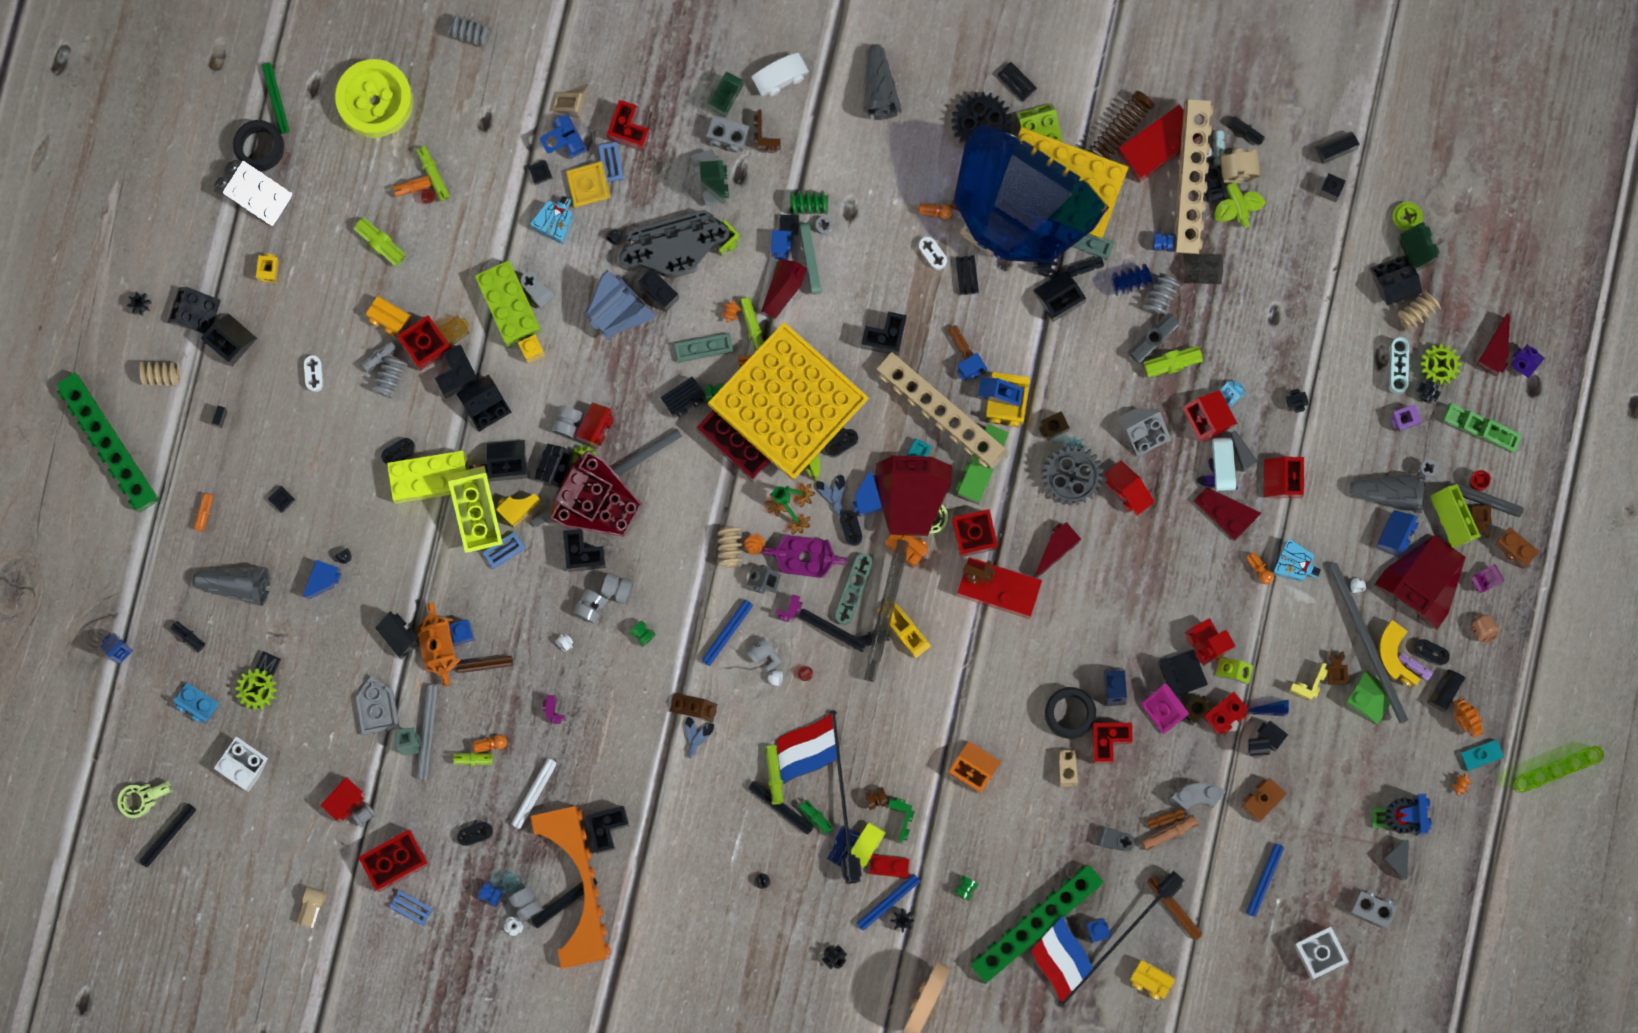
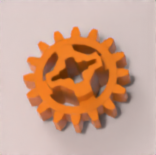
M1462 697L1452 703L1455 710L1453 715L1458 726L1465 733L1469 732L1473 738L1483 733L1482 720L1477 709L1470 703H1466Z

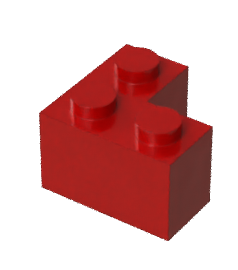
M619 99L607 132V137L610 141L644 151L650 132L648 128L634 124L638 113L637 105Z
M1122 460L1103 474L1107 480L1105 482L1106 486L1111 491L1115 490V494L1121 500L1123 499L1122 505L1128 512L1132 511L1138 516L1155 502L1140 476Z
M1210 618L1184 632L1187 642L1192 645L1196 652V658L1203 666L1222 657L1236 647L1228 631L1224 630L1218 633Z
M1093 723V764H1112L1114 762L1113 744H1132V723Z

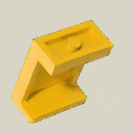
M992 372V378H999L1022 387L1023 393L1020 407L988 401L985 420H989V423L997 425L1000 422L1008 423V426L1011 427L1023 425L1030 377Z

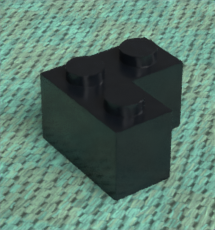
M888 311L884 330L865 326L861 349L885 354L893 352L896 356H899L907 315Z
M461 344L443 352L451 370L435 377L445 399L478 381Z
M582 529L563 531L566 569L568 572L606 568L605 549L603 546L585 548L584 532Z
M625 806L586 815L595 853L601 854L616 850L611 831L630 826Z

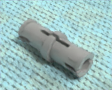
M390 340L379 350L373 351L374 354L363 361L361 366L369 373L380 363L383 364L384 358H388L398 349Z

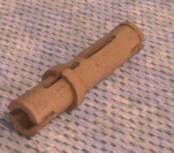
M1193 814L1179 822L1175 821L1170 827L1141 841L1146 851L1173 837L1184 835V832L1199 826Z

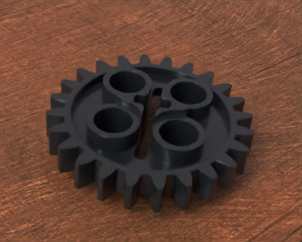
M982 91L981 96L974 92V98L968 94L967 101L961 99L962 106L956 104L955 108L958 112L953 111L952 113L956 117L951 119V123L956 124L952 126V131H957L954 134L955 138L961 137L959 144L966 142L965 149L972 146V152L976 148H979L980 153H982L983 148L989 152L991 146L996 150L997 143L1001 146L1003 145L1002 138L1008 139L1006 133H1011V129L1007 126L1013 124L1008 119L1012 118V114H1006L1009 111V107L1003 108L1005 101L1003 100L999 103V96L993 99L991 92L988 97L985 96L984 91ZM976 106L983 107L984 111L982 113H977L974 111V108ZM991 108V112L985 119V124L982 123L976 135L972 136V133L978 127L979 121H982L987 110ZM998 116L1000 121L993 123L990 121V117ZM970 121L974 126L968 129L964 127V123ZM986 131L990 136L984 139L980 136V133Z

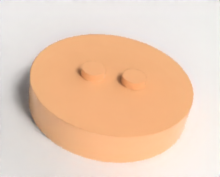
M937 961L928 982L923 981L918 991L921 993L919 1000H914L910 1008L913 1010V1013L903 1033L921 1032L952 968Z

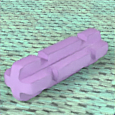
M1405 653L1399 655L1398 658L1401 664L1406 665V668L1417 675L1420 674L1427 681L1431 678L1433 672L1430 669H1425L1422 664L1413 658H1408L1409 656Z

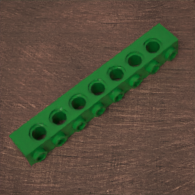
M74 372L56 385L59 389L56 391L62 401L66 399L68 402V411L72 416L76 415L79 419L77 422L82 432L86 430L89 437L87 440L92 447L96 446L99 450L97 455L103 463L107 462L110 467L107 469L113 479H118L120 484L117 486L123 495L127 493L129 496L128 503L133 510L137 509L141 513L160 501L80 376ZM79 392L80 398L72 401V395ZM85 408H90L88 416H82V411ZM99 423V431L92 432L93 425ZM106 439H110V445L106 448H103V441ZM115 455L121 456V460L118 463L112 462ZM130 470L131 476L128 479H123V473ZM141 486V492L133 495L134 487Z
M1082 865L1075 871L1077 876L1072 880L1068 877L1060 884L1062 888L1057 893L1053 890L1045 897L1047 901L1043 905L1038 903L1030 910L1032 914L1029 917H1021L1016 922L1018 925L1013 930L1007 929L1001 935L1002 940L998 943L993 941L986 947L988 952L983 956L979 953L971 960L973 964L970 967L985 984L1048 932L1062 915L1065 917L1105 883L1090 865L1087 867ZM1077 880L1085 882L1086 888L1084 890L1076 889L1075 882ZM1062 893L1070 894L1071 901L1069 903L1061 901L1060 895ZM1048 905H1053L1056 908L1055 915L1049 916L1046 914L1045 909ZM1039 918L1042 922L1041 927L1038 929L1031 926V919ZM1019 930L1025 931L1027 934L1026 940H1017L1016 932ZM1009 943L1012 946L1011 953H1003L1001 945ZM988 956L996 957L997 964L995 966L987 965L986 958Z

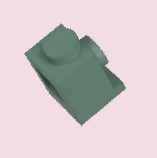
M415 728L395 730L396 749L405 756L418 754L421 739L415 733Z

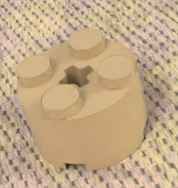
M1243 149L1232 150V154L1220 155L1224 183H1240L1242 180L1249 182L1261 177L1256 149L1246 152Z

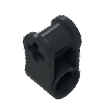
M1210 165L1208 172H1214L1216 178L1209 179L1207 174H1205V182H1207L1205 195L1208 204L1215 200L1227 199V191L1223 183L1221 171L1217 166Z

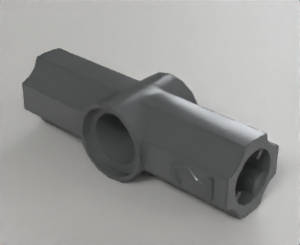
M1168 313L1152 329L1148 330L1147 334L1128 351V354L1139 364L1155 348L1159 347L1180 326V323L1172 314ZM1155 334L1159 337V341L1152 342L1149 336Z

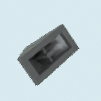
M1409 840L1402 841L1382 859L1400 880H1407Z

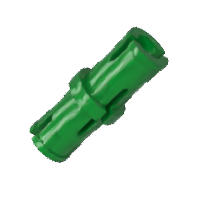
M808 800L799 806V809L810 819L809 822L811 824L814 823L825 836L834 828L822 815L823 813L815 809Z

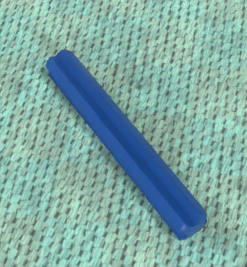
M748 600L742 602L703 656V663L708 666L712 664L753 607L751 602Z
M1275 843L1246 911V914L1255 917L1258 913L1284 850L1282 845Z
M915 874L910 876L857 922V926L862 931L865 930L919 884V878Z

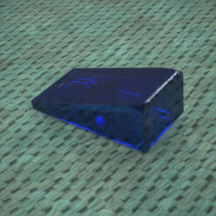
M1289 699L1250 708L1248 713L1251 715L1287 716L1289 713Z

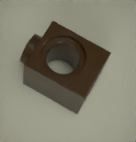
M1062 411L1041 420V426L1039 427L1042 437H1047L1048 441L1068 432L1070 429ZM1054 422L1058 425V429L1051 431L1048 428V424Z
M1198 694L1184 706L1189 713L1185 718L1193 726L1210 711L1211 707L1209 705L1211 703L1204 695L1201 697ZM1192 705H1201L1202 712L1198 714L1194 713L1192 711Z

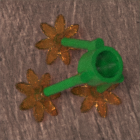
M800 483V490L792 489L788 485L785 488L778 486L770 494L772 501L765 502L766 505L771 506L767 513L775 510V515L778 517L781 510L791 515L793 524L788 526L789 529H792L791 534H795L797 531L802 534L803 528H809L810 524L807 522H809L810 516L804 518V514H801L798 518L788 505L791 498L790 493L798 495L795 497L794 502L800 501V507L805 505V501L811 504L812 501L809 497L815 495V492L810 491L811 484L805 487L803 483Z

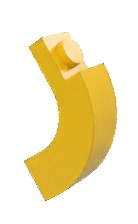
M1392 620L1380 637L1378 654L1389 678L1393 682L1398 677H1401L1400 681L1408 687H1415L1421 679L1401 664L1397 653L1399 643L1408 631Z

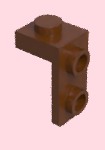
M758 109V115H754V126H758V133H754V145H758V150L776 153L777 150H781V138H762V109Z
M675 693L670 712L713 722L718 704L707 699Z

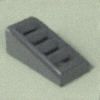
M1234 430L1230 437H1232L1241 469L1245 472L1254 466L1257 460L1237 431Z

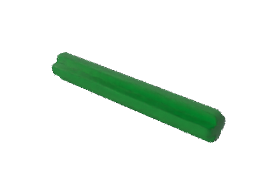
M271 62L263 63L262 69L280 134H287L290 130Z

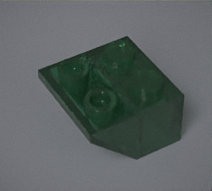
M722 160L699 162L701 187L720 203L725 204V198H729L728 184H724V179H728L727 165H723Z
M1424 222L1403 232L1398 237L1405 256L1416 271L1434 265L1439 257L1438 254H1440L1437 244H1433L1431 240L1432 232L1429 226H1425Z

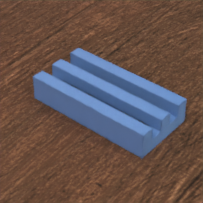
M618 143L599 145L600 157L604 164L607 182L624 180ZM613 147L615 149L619 176H615L611 148ZM603 149H607L612 177L607 175Z
M515 531L502 539L503 544L490 547L482 552L493 569L525 549ZM515 538L516 541H514L507 547L503 548L493 556H489L490 553H492L493 551H495L511 539ZM519 544L518 548H516L509 554L505 555L495 563L493 562V560H495L496 558H498L499 556H501L502 554H504L505 552Z
M398 890L396 897H394L392 904L389 906L423 926L433 910L431 907ZM402 896L427 910L426 914L399 898ZM399 903L424 918L420 920L396 907V904Z

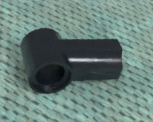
M1269 738L1249 739V755L1254 758L1270 755Z

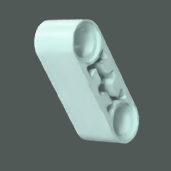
M1402 337L1396 338L1389 349V390L1394 395L1403 394L1408 387L1409 343ZM1395 344H1402L1404 351H1397ZM1402 357L1400 359V366L1403 367L1401 368L1399 375H1397L1398 367L1395 365L1398 362V358ZM1400 381L1403 384V389H1396L1394 382Z
M1232 437L1212 438L1216 491L1236 490Z

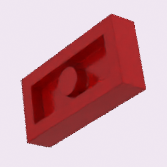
M872 855L869 875L908 879L910 859Z

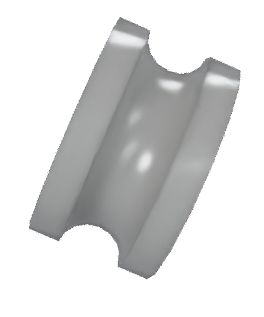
M822 216L817 219L816 230L819 234L826 235L831 232L832 221L830 218ZM822 221H825L826 224L830 225L829 227L827 226L826 230H823L822 227H819V224L821 225Z

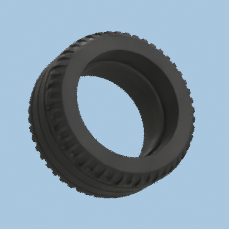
M254 120L243 124L238 129L233 139V150L238 160L244 161L257 171L262 172L272 169L280 162L284 154V140L279 130L273 124L264 120ZM265 132L274 139L272 152L260 160L248 158L243 151L246 139L253 133Z
M1076 687L1059 689L1049 698L1045 707V720L1048 727L1057 736L1065 739H1075L1085 735L1091 729L1096 719V706L1093 699L1084 690ZM1065 697H1075L1081 700L1087 709L1085 722L1076 729L1063 728L1055 720L1054 708Z

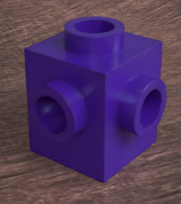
M1526 344L1523 349L1519 347L1512 355L1515 359L1510 365L1529 379L1545 357L1539 354L1534 347Z

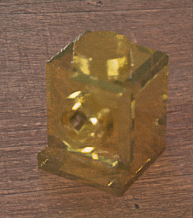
M456 316L439 327L451 346L470 334L467 329L470 325L464 317L460 319L459 316ZM457 325L459 326V329L457 331H453L452 327Z

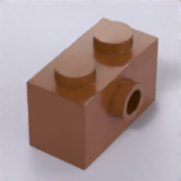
M1511 527L1494 544L1505 553L1506 558L1512 562L1515 561L1523 569L1540 552Z
M1263 778L1256 786L1258 790L1255 794L1249 793L1243 800L1245 804L1242 808L1258 823L1287 794L1271 778L1267 781Z

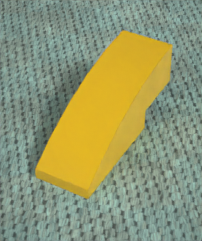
M890 599L877 610L915 658L931 647L915 624L893 599Z

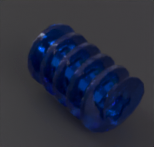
M1145 263L1142 264V270L1139 266H1135L1134 271L1128 268L1127 274L1124 270H1121L1120 276L1117 272H1113L1111 278L1116 296H1118V290L1125 294L1126 288L1133 292V286L1140 290V284L1147 288L1148 282H1150L1153 286L1150 270Z

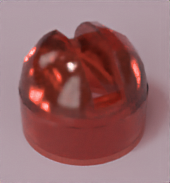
M431 189L421 190L422 204L432 203L435 199V193Z
M809 666L800 667L798 670L799 679L804 682L810 681L813 677V670ZM809 669L810 673L802 677L801 673Z

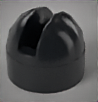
M611 229L605 235V238L613 245H618L621 241L622 233L618 232V229Z
M348 548L335 555L341 564H347L352 559Z
M764 873L758 874L755 878V885L759 889H766L770 885L769 876ZM761 876H763L765 881L764 886L761 885V880L759 878Z

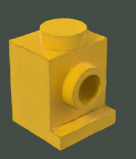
M265 253L264 256H258L256 279L259 282L277 283L280 260L278 257H275L276 255ZM267 266H272L270 272L266 271Z

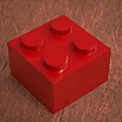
M429 315L397 336L420 371L444 356L443 352L451 349Z
M990 509L952 517V525L960 558L998 549Z

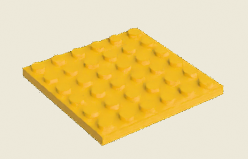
M783 322L708 402V405L794 481L868 401L869 397Z

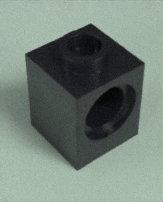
M1328 173L1319 195L1337 202L1346 180Z
M1269 721L1267 724L1263 722L1257 730L1259 733L1257 738H1269L1270 748L1274 751L1279 748L1289 735L1272 721Z

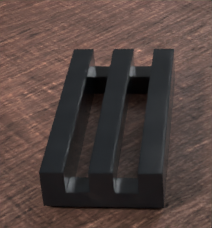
M1012 62L997 74L1023 102L1037 90V87ZM1009 68H1011L1031 88L1029 91L1008 70ZM1004 73L1025 93L1024 95L1003 75Z
M975 255L956 257L960 295L979 294ZM968 261H971L974 290H971ZM960 262H964L966 291H963Z

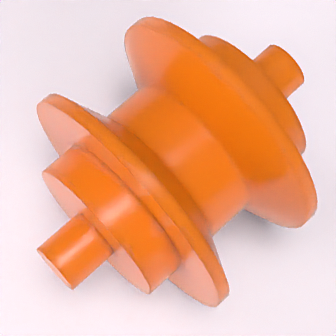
M732 300V303L723 304L726 309L720 313L727 323H730V320L739 319L736 313L741 311V309L738 308L734 300Z
M757 533L750 534L744 542L746 551L753 555L759 554L765 546L764 538Z
M1464 773V776H1455L1457 782L1456 784H1451V786L1457 791L1456 795L1459 796L1460 793L1464 794L1465 792L1469 793L1467 786L1473 785V783L1467 778L1468 774Z

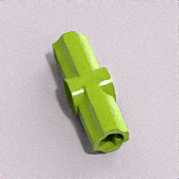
M365 217L360 219L354 227L356 233L364 238L375 252L383 255L395 267L404 261L407 256L404 251L396 246L381 229L378 230Z
M1199 346L1182 351L1175 350L1165 353L1162 357L1145 361L1143 364L1147 377L1152 378L1164 373H1176L1185 367L1202 363L1203 358Z

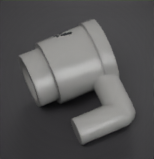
M764 637L746 652L755 664L769 656L772 661L765 666L769 673L781 664L780 657Z

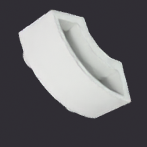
M798 52L766 66L754 74L752 79L761 96H774L783 87L791 83L797 84L803 81L804 76L809 71Z

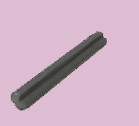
M1458 484L1464 498L1491 506L1517 517H1521L1524 508L1522 506Z

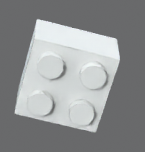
M1332 927L1294 944L1311 980L1349 962Z

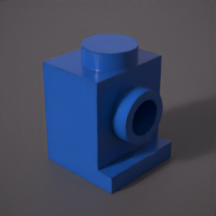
M772 230L771 257H775L777 260H786L787 252L791 250V240H787L791 239V231Z
M976 353L959 363L958 370L956 371L960 379L966 381L969 378L970 380L977 378L980 375V371L983 374L986 373L987 367L979 354Z
M1105 919L1086 924L1092 944L1111 937Z

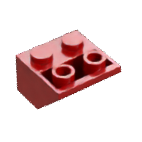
M1221 390L1199 397L1182 407L1199 441L1206 442L1238 424Z
M592 402L575 434V438L594 449H597L598 445L602 446L606 438L604 434L607 428L611 429L615 421L612 410Z
M1304 457L1264 459L1263 498L1302 499L1304 496Z

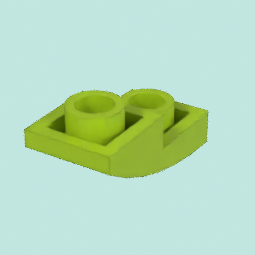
M819 454L805 468L808 476L813 477L814 481L818 480L820 473Z

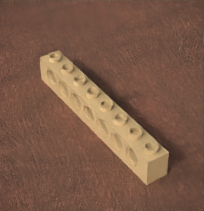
M1192 99L1184 101L1173 252L1199 254V250L1202 249L1203 240L1200 239V233L1204 229L1202 212L1205 211L1206 207L1203 195L1207 191L1205 174L1208 173L1209 169L1206 157L1210 153L1208 136L1211 135L1212 125L1209 124V119L1213 115L1211 101ZM1197 114L1202 117L1200 125L1194 122V117ZM1196 133L1201 137L1198 144L1193 142V135ZM1194 152L1199 155L1197 163L1191 160V155ZM1193 171L1198 176L1195 182L1190 180V174ZM1190 191L1196 193L1194 201H1190L1188 198ZM1190 209L1195 214L1192 220L1187 218V212ZM1187 229H1191L1193 231V236L1191 239H1187L1185 237V232Z
M893 352L877 368L880 374L878 377L886 384L890 382L894 386L892 389L900 396L904 394L908 398L906 401L914 408L918 406L922 409L921 414L928 420L930 418L935 420L936 427L942 432L944 430L949 432V437L956 444L962 443L965 446L963 449L969 455L975 454L979 458L977 461L983 467L989 466L993 469L1007 454L1004 446ZM898 372L903 373V376H902L901 379H899V380H895V379H894V375H895L896 373H898ZM912 384L917 385V388H916L915 391H913V392H909V391H908V387H909L910 385H912ZM924 397H931V401L929 403H922V399ZM944 408L945 413L943 415H936L938 409ZM954 420L960 421L956 428L950 427L951 422ZM968 432L974 433L973 438L970 440L964 439L965 434ZM981 445H988V449L985 452L978 451Z

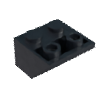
M1406 256L1397 257L1394 260L1370 268L1378 292L1386 305L1422 293L1419 274Z
M1066 271L1033 290L1052 322H1055L1086 302V297L1082 290Z
M227 314L212 324L201 337V340L233 367L257 340V337L230 314Z
M489 374L456 393L479 432L512 413Z
M525 440L487 444V471L490 482L528 478Z
M390 611L375 629L402 660L419 646L416 642L419 638L410 628L406 629L404 627L407 623L398 613L394 615Z

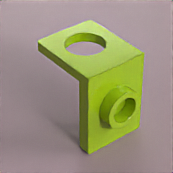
M725 219L722 223L728 227L733 237L719 249L721 256L728 251L732 252L738 246L737 242L741 239L740 234Z
M1220 657L1215 676L1236 679L1249 684L1253 665L1241 660ZM1246 667L1247 675L1244 678L1242 672L1243 669Z

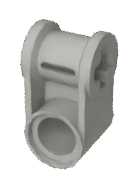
M525 273L521 277L522 288L540 309L555 297L550 289L533 273ZM527 279H529L530 281L533 279L532 286L529 284L526 286Z

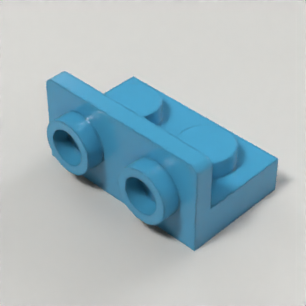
M186 683L177 698L174 697L172 700L177 703L174 707L183 713L186 710L192 713L191 718L199 723L202 720L207 723L219 706L218 702L189 683Z

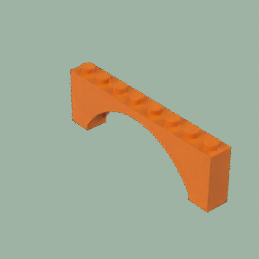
M573 806L531 816L534 835L547 837L563 848L576 864L584 885V907L580 922L566 945L562 949L557 950L561 969L609 960L611 947L609 943H606L605 936L608 935L606 925L602 923L601 917L604 916L602 905H599L597 897H600L599 888L594 885L593 878H596L594 867H591L590 864L592 853L590 847L587 848L586 844L588 833L586 828L583 829L582 821H584V814L582 809L579 810V807Z

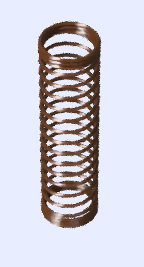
M1135 91L1132 99H1128V104H1124V108L1120 109L1121 113L1116 114L1117 118H1113V122L1109 123V127H1105V131L1101 132L1102 136L1097 137L1098 141H1094V145H1091L1090 150L1086 151L1097 154L1091 148L1095 147L1104 157L1111 159L1105 151L1096 146L1095 142L1100 143L1106 151L1115 155L1114 151L1102 143L1099 138H1103L1112 148L1118 150V147L1105 138L1103 133L1108 134L1115 143L1122 146L1121 141L1108 133L1107 128L1111 129L1121 140L1126 141V138L1113 129L1110 124H1114L1123 134L1130 136L1123 127L1115 123L1114 119L1119 120L1125 128L1134 132L1133 128L1121 120L1118 115H1122L1131 125L1137 127V124L1131 118L1124 115L1122 110H1125L1137 122H1141L1137 115L1127 110L1126 105L1130 106L1140 117L1145 118V115L1139 109L1132 106L1129 101H1133L1145 113H1149L1148 109L1151 110L1154 107L1153 101L1141 91Z

